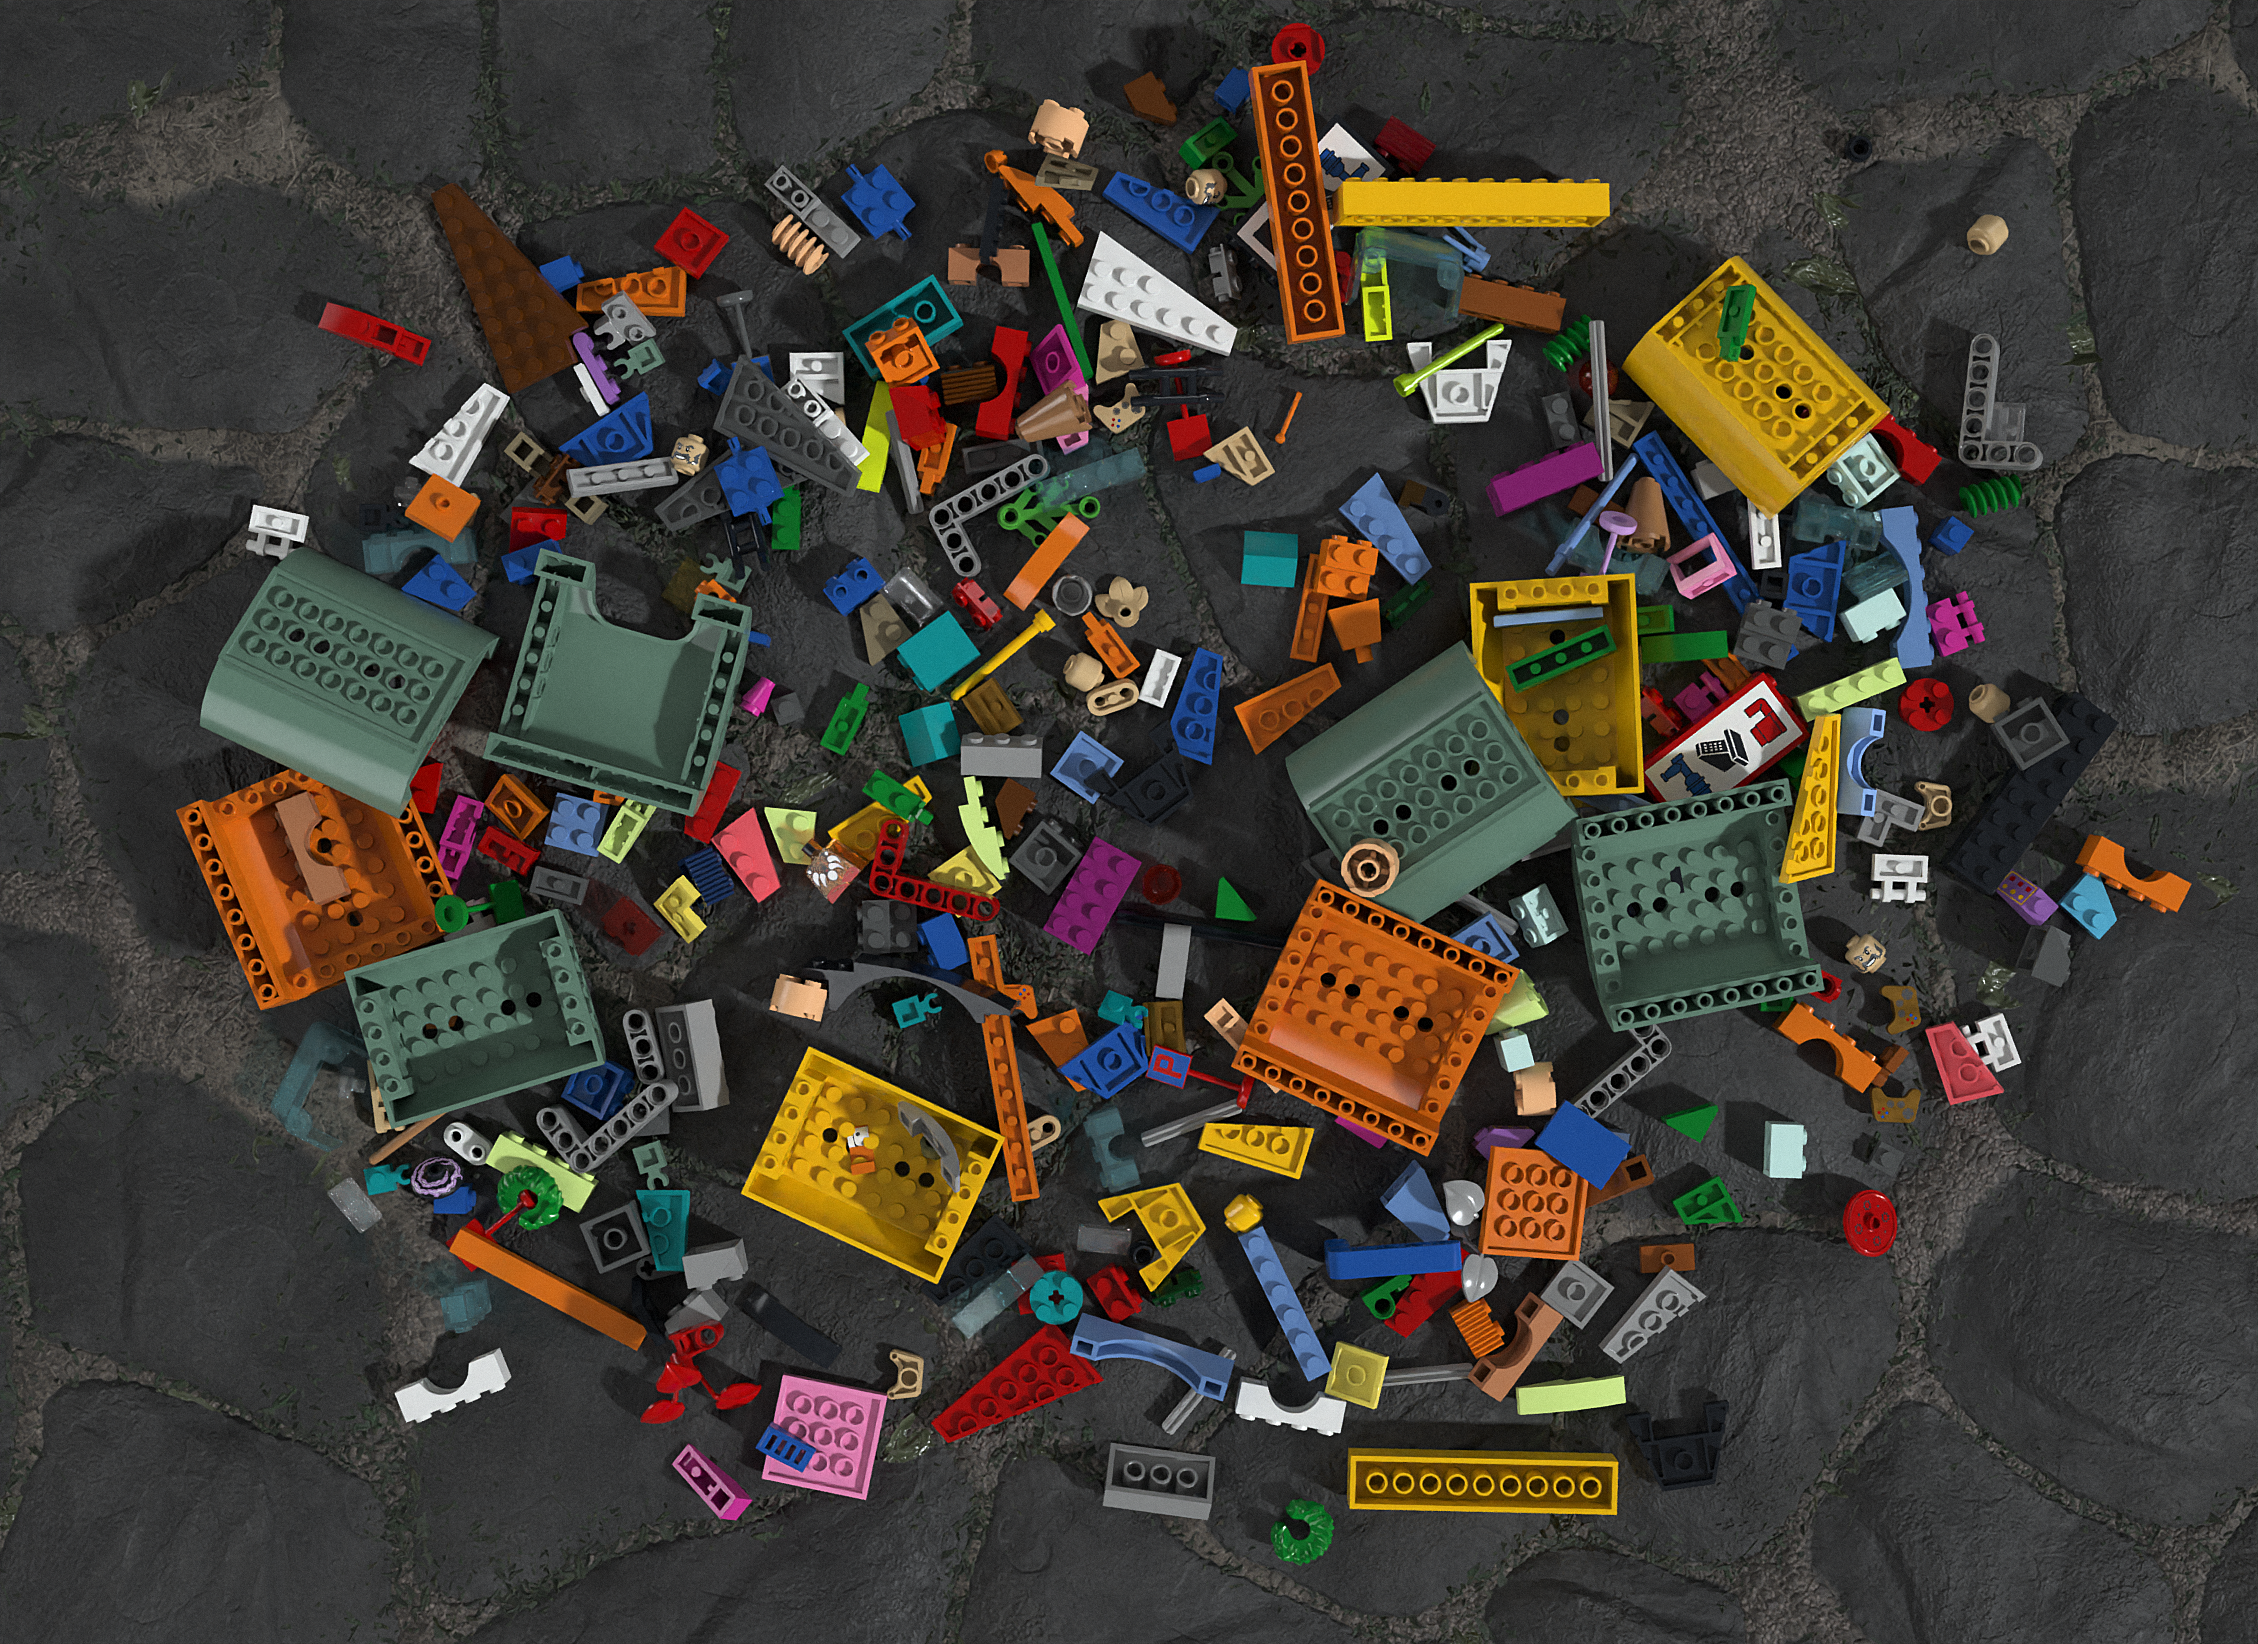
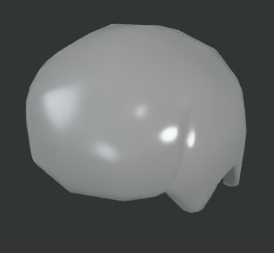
M1068 574L1059 578L1054 584L1052 599L1056 608L1063 613L1075 616L1083 613L1091 604L1092 589L1083 577L1076 574Z

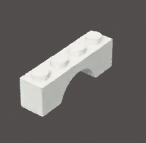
M498 1348L475 1357L469 1363L467 1379L460 1387L453 1389L441 1388L425 1377L401 1387L395 1392V1396L406 1423L414 1419L416 1423L432 1417L431 1413L440 1409L441 1413L455 1408V1403L465 1400L466 1403L480 1398V1393L489 1390L490 1393H494L505 1388V1383L511 1378V1374L502 1352Z
M1240 1376L1235 1402V1412L1240 1414L1239 1417L1243 1419L1255 1420V1417L1266 1419L1265 1422L1272 1425H1281V1422L1292 1424L1291 1427L1298 1430H1307V1427L1318 1429L1317 1432L1324 1435H1333V1432H1341L1346 1407V1400L1318 1391L1315 1397L1305 1405L1299 1407L1284 1406L1271 1396L1267 1381Z

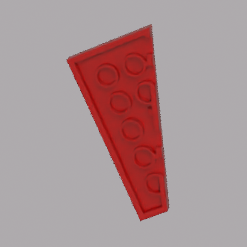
M1046 1323L931 1421V1424L946 1442L950 1443L975 1433L979 1429L992 1424L995 1425L1004 1421V1419L1020 1415L1055 1401L1057 1398L1071 1392L1074 1393L1091 1384L1102 1382L1104 1378L1087 1358L1070 1353L1072 1340L1059 1325Z

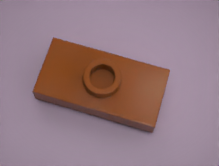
M1579 484L1566 508L1584 518L1600 494L1583 484ZM1609 500L1593 523L1604 529L1599 523L1602 512L1616 511L1624 514L1625 509Z
M1692 1242L1639 1245L1640 1272L1642 1273L1661 1272L1666 1265L1674 1271L1695 1270L1694 1243Z

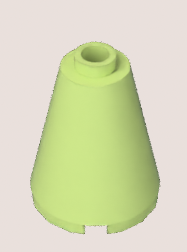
M1520 969L1521 971L1510 993H1504L1484 1033L1485 1035L1543 1018L1549 1013L1541 994L1536 992L1533 987L1535 984L1523 969Z

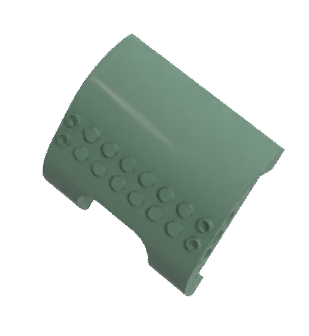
M541 548L534 570V575L540 576L539 585L498 732L489 733L483 758L694 817L713 776L737 695L749 644L752 608L698 592L691 617L696 622L693 630L685 638L676 641L664 640L615 626L606 621L600 614L595 599V563Z

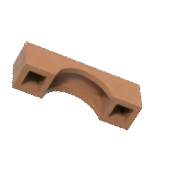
M304 792L276 803L278 811L275 812V816L281 827L284 826L288 836L285 837V842L291 852H295L298 860L294 862L298 874L301 877L304 876L307 886L304 889L308 899L314 901L315 904L323 905L351 894L342 868L322 865L311 852V833L314 827L322 820L313 795Z
M1531 1291L1514 1312L1517 1317L1518 1328L1510 1345L1495 1355L1482 1356L1467 1376L1482 1391L1500 1402L1564 1318L1556 1309Z

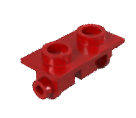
M966 577L960 583H957L951 593L955 602L960 607L965 608L972 615L974 623L982 627L986 632L1003 617L1000 613L1001 610L989 597L983 602L979 600L985 592L973 579L970 580Z
M1645 685L1642 690L1643 696L1640 694L1641 715L1646 719L1654 713L1656 717L1650 721V724L1661 736L1665 735L1669 738L1675 733L1673 727L1677 731L1681 729L1683 723L1680 720L1682 717L1673 707L1668 708L1662 702L1664 699L1655 688L1650 689Z

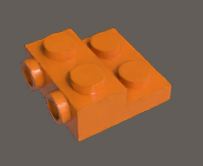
M912 317L897 319L892 325L893 328L886 332H874L870 335L869 341L865 343L889 389L893 387H907L940 368Z
M1332 535V539H1323L1313 592L1359 602L1366 601L1370 576L1375 574L1379 549L1372 548V542L1357 540L1356 544L1348 543V537Z

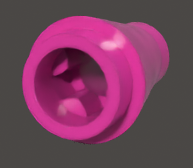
M762 676L741 698L742 703L740 707L752 716L758 717L760 713H764L775 684Z

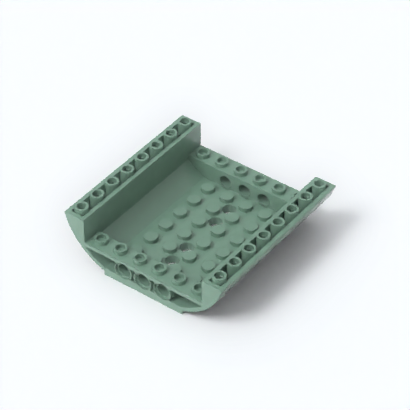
M300 547L286 556L277 567L274 566L218 655L219 659L212 672L203 699L200 726L399 819L412 797L409 786L482 659L485 658L491 661L503 638L312 548ZM295 631H301L305 634L303 640L299 642H293L289 637ZM319 643L330 645L326 653L319 654L314 651ZM370 666H376L380 669L379 674L375 677H368L364 672ZM394 678H402L405 681L403 687L399 689L391 688L389 683Z
M1460 640L1285 758L1288 774L1298 797L1306 809L1307 815L1341 865L1350 848L1362 839H1381L1395 848L1399 859V873L1393 884L1382 894L1364 898L1419 924L1573 826L1575 820L1583 818L1570 798L1564 799L1474 666L1477 661L1463 640ZM1475 760L1480 766L1479 772L1474 775L1467 773L1464 768L1466 761ZM1445 775L1455 777L1457 781L1456 787L1454 789L1444 788L1442 777ZM1399 805H1407L1411 809V816L1409 818L1402 819L1397 815L1396 809ZM1379 819L1385 820L1389 825L1388 832L1384 834L1378 833L1374 828L1375 821ZM1372 863L1366 865L1369 872H1373L1376 869Z
M1788 778L1574 821L1571 832V870L1588 965L1601 1007L1613 1032L1824 990L1820 963L1810 960L1797 882L1789 884L1779 882L1789 838L1783 806L1793 805ZM1680 866L1685 893H1680L1679 884L1671 881L1670 871L1675 867ZM1735 882H1740L1743 885V891L1739 896H1733L1730 891L1732 884ZM1709 887H1715L1717 897L1709 902L1705 899V891ZM1663 897L1666 906L1662 911L1656 912L1653 909V902L1656 898ZM1637 902L1640 906V912L1637 916L1630 917L1627 914V907L1629 904Z

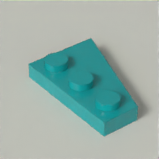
M636 1190L643 1211V1220L646 1223L650 1237L649 1242L657 1271L685 1272L682 1257L687 1252L690 1191Z

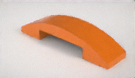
M1068 512L1029 559L1003 595L1022 611H1025L1038 595L1041 588L1090 528L1071 512Z

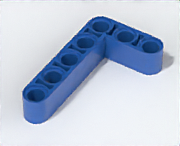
M1329 1239L1324 1241L1326 1270L1331 1279L1449 1272L1462 1269L1459 1240L1351 1247L1347 1239Z

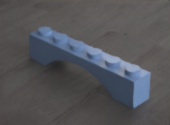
M1913 506L1878 510L1873 512L1876 538L1889 551L1900 571L1904 587V610L1907 614L1902 617L1901 624H1899L1896 634L1889 643L1891 658H1898L1902 669L1932 665L1931 660L1934 659V649L1932 644H1929L1928 633L1931 632V623L1929 618H1926L1925 607L1928 605L1927 593L1923 591L1922 586L1925 572L1923 565H1920L1919 561L1922 547L1921 541L1916 535L1918 515L1914 512Z
M1261 1221L1247 1233L1237 1232L1245 1253L1308 1382L1331 1371L1330 1362L1295 1294Z
M1085 1313L1081 1314L1070 1349V1353L1094 1361L1124 1357L1152 1362L1177 1374L1197 1394L1219 1401L1224 1399L1235 1362L1222 1356Z

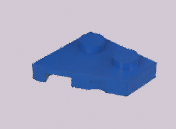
M441 554L436 555L401 588L406 593L455 611H459L477 594Z

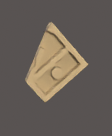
M1114 319L1101 324L1096 371L1097 385L1129 373L1130 369L1145 367L1128 323Z
M1248 426L1203 453L1205 458L1215 464L1218 463L1221 468L1250 486L1256 485L1275 473Z

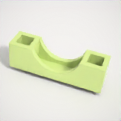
M1888 658L1863 668L1850 676L1790 698V701L1793 704L1796 716L1800 715L1806 722L1814 720L1816 716L1829 714L1907 681L1898 658Z
M510 1130V1132L505 1131L499 1135L485 1163L505 1174L513 1171L519 1165L522 1167L529 1165L543 1168L544 1171L549 1172L551 1177L555 1178L558 1189L562 1191L563 1205L578 1213L585 1209L599 1183L594 1178L595 1175L592 1172H575L562 1156L554 1157L548 1154V1149L540 1144L533 1143L531 1145L524 1141L525 1137L518 1132Z

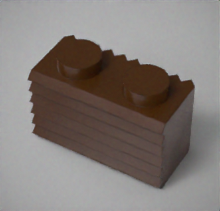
M987 361L973 363L972 368L962 369L961 365L950 366L946 368V372L941 373L947 408L988 402L999 396L994 365H988Z

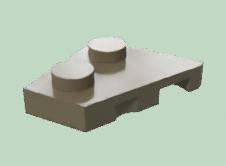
M1048 152L1036 176L1034 185L1091 191L1099 169Z
M1608 399L1611 440L1625 449H1629L1655 403ZM1593 402L1582 423L1595 430Z
M882 593L860 608L871 666H875L913 636Z

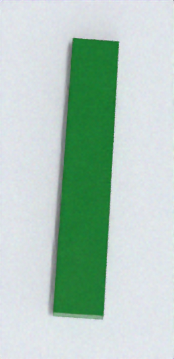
M1040 222L1032 224V232L1084 380L1093 379V371L1043 225Z

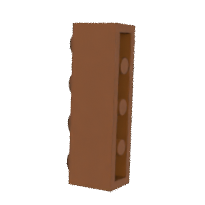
M1466 274V276H1461L1458 281L1452 312L1555 335L1560 330L1566 299L1560 298V294L1556 292L1544 291V294L1534 292V288L1530 286L1519 285L1518 288L1508 286V282L1493 279L1492 282L1482 280V277L1479 275Z

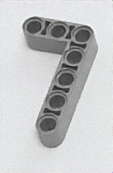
M1986 333L1975 336L1970 346L1958 449L1959 458L1971 468L2035 470L2042 464L2043 454L2033 443L1990 441L2000 346L1991 335ZM1983 343H1992L1989 352L1979 353V348ZM1988 369L1989 373L1985 379L1976 380V374L1979 370ZM1979 395H1984L1986 398L1985 403L1980 407H1974V399ZM1982 422V429L1978 433H1970V427L1973 423ZM1978 448V457L1974 460H1967L1969 450ZM1998 450H2007V456L2004 460H1994V455ZM2026 451H2035V457L2032 461L2022 462V455Z
M1037 454L1030 455L931 509L929 513L930 523L955 571L959 575L973 577L981 570L980 559L961 523L1045 479L1050 472V464L1044 457ZM1036 460H1041L1043 463L1042 472L1037 475L1032 474L1030 470L1031 464ZM1011 473H1018L1020 477V482L1015 487H1009L1007 484V478ZM993 485L996 488V495L993 499L986 500L983 494L984 489L987 486ZM965 498H970L973 503L969 512H963L960 508V503ZM946 510L949 514V520L946 524L940 525L937 521V515L940 511ZM959 534L962 540L961 545L953 549L949 544V539L952 535ZM970 557L974 562V567L970 572H964L961 567L962 561Z
M1656 1024L1645 1026V1029L1639 1033L1634 1028L1628 1029V1033L1637 1044L1569 1102L1594 1119L1670 1054L1672 1047L1669 1039ZM1660 1039L1663 1044L1662 1049L1657 1053H1653L1651 1045L1655 1040ZM1640 1056L1642 1058V1066L1637 1070H1633L1631 1061L1633 1058ZM1615 1074H1621V1084L1617 1087H1612L1611 1077ZM1595 1091H1600L1602 1093L1601 1101L1597 1104H1592L1590 1101L1591 1094Z
M663 1079L651 1084L591 1137L588 1136L568 1109L561 1104H554L540 1110L536 1117L537 1125L568 1165L577 1173H585L598 1167L677 1098L678 1087L675 1082L669 1079ZM659 1087L665 1090V1099L659 1095ZM640 1104L645 1106L646 1115L640 1112ZM550 1112L556 1117L555 1123L550 1119ZM621 1120L626 1123L627 1132L622 1130ZM567 1133L572 1137V1144L566 1139ZM602 1137L607 1140L608 1148L602 1145ZM583 1154L587 1155L589 1159L588 1165L583 1161Z

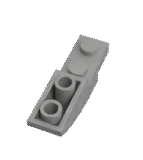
M783 165L764 184L801 222L842 259L861 240L852 229Z

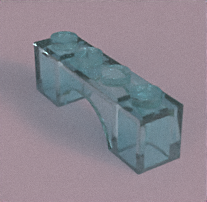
M1136 447L1038 482L1034 489L1043 513L1096 491L1120 486L1142 478L1146 470Z
M1574 517L1570 520L1558 547L1560 544H1565L1581 522V519ZM1591 525L1574 548V554L1570 560L1576 561L1577 558L1587 562L1585 566L1595 572L1600 570L1605 551L1600 544L1599 528ZM1646 552L1631 562H1620L1610 557L1606 572L1611 575L1635 573L1636 592L1648 596L1649 593L1654 594L1658 592L1671 563Z
M466 525L453 543L427 528L423 529L421 534H413V531H399L396 537L387 538V534L370 535L371 540L362 541L366 573L373 575L400 572L402 563L407 555L423 547L435 549L443 557L445 563L450 565L479 562L475 530L466 528Z

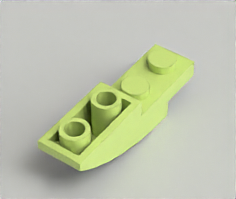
M976 776L964 778L969 804L958 806L966 834L987 868L999 880L1006 879L1005 873L1010 872L1007 857H1002L1000 847L1005 846L1002 830L997 831L996 826L985 827V823L989 822L987 807H981L980 797L984 796L982 781H976Z

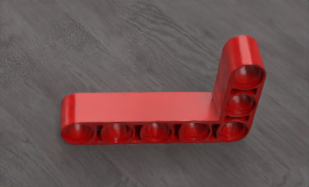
M893 818L882 825L869 879V887L874 894L980 921L991 920L998 914L1000 903L993 895L900 872L909 835L908 823L902 818ZM892 823L900 827L901 834L899 837H894L890 834L889 827ZM886 849L894 853L895 860L893 863L885 861L883 853ZM880 875L888 879L889 886L887 889H883L878 885V877ZM905 882H910L914 885L915 892L913 895H908L904 892L903 885ZM931 888H935L940 892V901L935 902L930 899L929 890ZM956 895H962L966 898L967 905L965 908H960L955 904L954 898ZM982 901H987L992 905L993 911L991 914H984L981 911L980 904Z

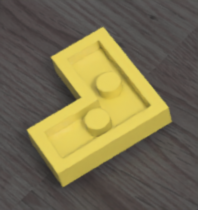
M682 875L654 903V906L689 944L707 926L690 908L701 894Z

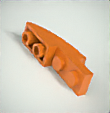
M1004 165L998 168L999 178L1004 179L1006 189H1011L1017 195L1015 201L1024 212L1029 210L1034 215L1042 209V217L1049 225L1054 223L1060 230L1058 235L1067 246L1072 244L1076 249L1084 242L1082 234L1069 220L1075 215L1074 208L1051 187L1034 185L1036 178L1028 173Z

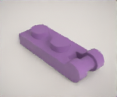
M583 332L576 333L573 337V343L605 400L611 406L621 402L618 393L621 392L614 378L609 380L605 373V370L608 369L606 363L600 355L595 356L592 350L594 347L593 340Z

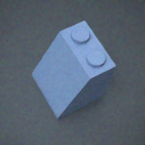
M1414 1159L1379 1199L1386 1209L1424 1242L1448 1240L1450 1236L1448 1232L1451 1228L1425 1170Z

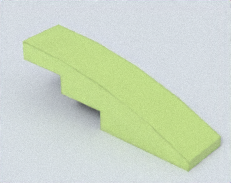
M628 799L617 813L597 851L620 864L657 807Z
M1613 1375L1596 1379L1586 1377L1569 1381L1559 1379L1516 1387L1517 1412L1519 1415L1553 1413L1626 1403L1624 1376Z

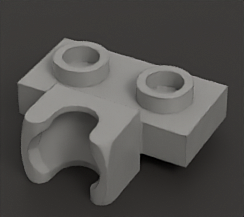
M624 290L601 304V309L605 315L596 320L593 326L596 335H601L604 332L611 333L608 335L607 348L609 350H613L624 343L625 339L635 347L656 335V329Z

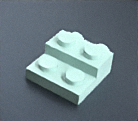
M1871 433L1862 437L1827 469V479L1829 482L1839 486L1844 493V502L1849 506H1854L1856 510L1870 502L1902 475Z

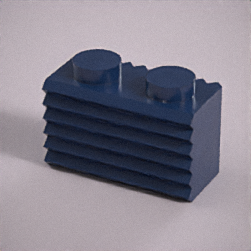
M708 846L677 862L682 874L701 894L695 900L700 910L734 894L733 881L722 870V859L716 850L713 851L712 846Z

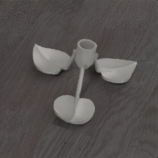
M1453 1180L1442 1184L1446 1196L1447 1212L1452 1220L1450 1223L1451 1233L1456 1237L1463 1238V1243L1468 1244L1478 1254L1467 1255L1461 1269L1464 1295L1468 1302H1474L1494 1288L1498 1278V1269L1494 1260L1484 1257V1254L1480 1253L1478 1247L1471 1241V1239L1476 1238L1480 1234L1481 1222L1477 1221L1476 1218L1479 1217L1477 1212L1485 1204L1482 1189L1470 1181Z

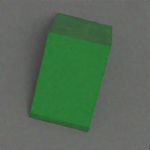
M1223 876L1220 877L1217 887L1215 918L1243 921L1256 920L1257 917Z
M1713 1102L1661 1116V1120L1668 1126L1701 1143L1718 1112V1106Z

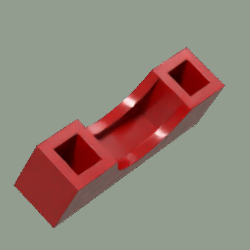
M1001 326L996 327L991 351L992 359L1004 368L1007 374V383L1003 392L991 401L980 403L975 427L977 436L1008 441L1009 434L1014 435L1017 419L1012 418L1014 408L1019 409L1022 393L1018 392L1019 383H1025L1027 367H1023L1025 357L1030 358L1033 344L1032 341H1028V332Z
M1889 413L1868 433H1876L1889 440L1896 453L1895 467L1902 474L1901 477L1914 487L1922 485L1942 458L1937 455L1938 451L1936 448L1928 443L1923 444L1916 439L1917 435L1915 432L1907 427L1902 428L1894 422L1896 420L1894 416Z

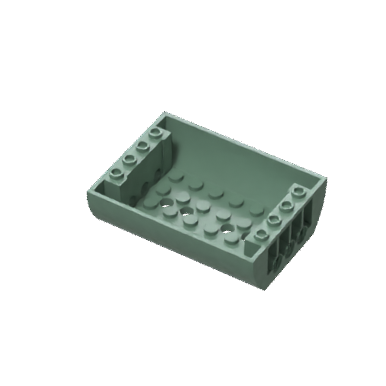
M558 908L344 972L391 1129L605 1064L604 1041L572 933L562 912ZM531 992H537L541 995L542 1003L540 1006L532 1007L528 1004L527 997ZM505 1000H512L516 1005V1010L512 1015H506L501 1010V1005ZM457 1015L463 1019L464 1025L461 1030L455 1031L449 1026V1020L452 1016ZM431 1023L437 1027L438 1033L435 1038L429 1039L424 1036L423 1028L426 1024Z

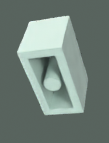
M1888 587L1837 615L1852 642L1862 640L1864 644L1876 638L1878 630L1884 627L1886 630H1890L1901 624L1899 619L1907 614L1892 587Z
M1512 1027L1499 1031V1035L1493 1036L1501 1067L1506 1071L1512 1072L1535 1065L1528 1038L1524 1032Z
M1765 1121L1763 1174L1774 1178H1802V1171L1806 1169L1803 1145L1807 1143V1131L1804 1129V1125L1798 1122Z

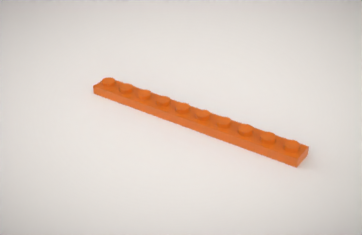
M995 934L968 938L974 981L1005 994ZM986 1015V1022L982 1023L1000 1133L1006 1137L1002 1145L1012 1202L1036 1199L1040 1197L1010 1018L1007 1015Z

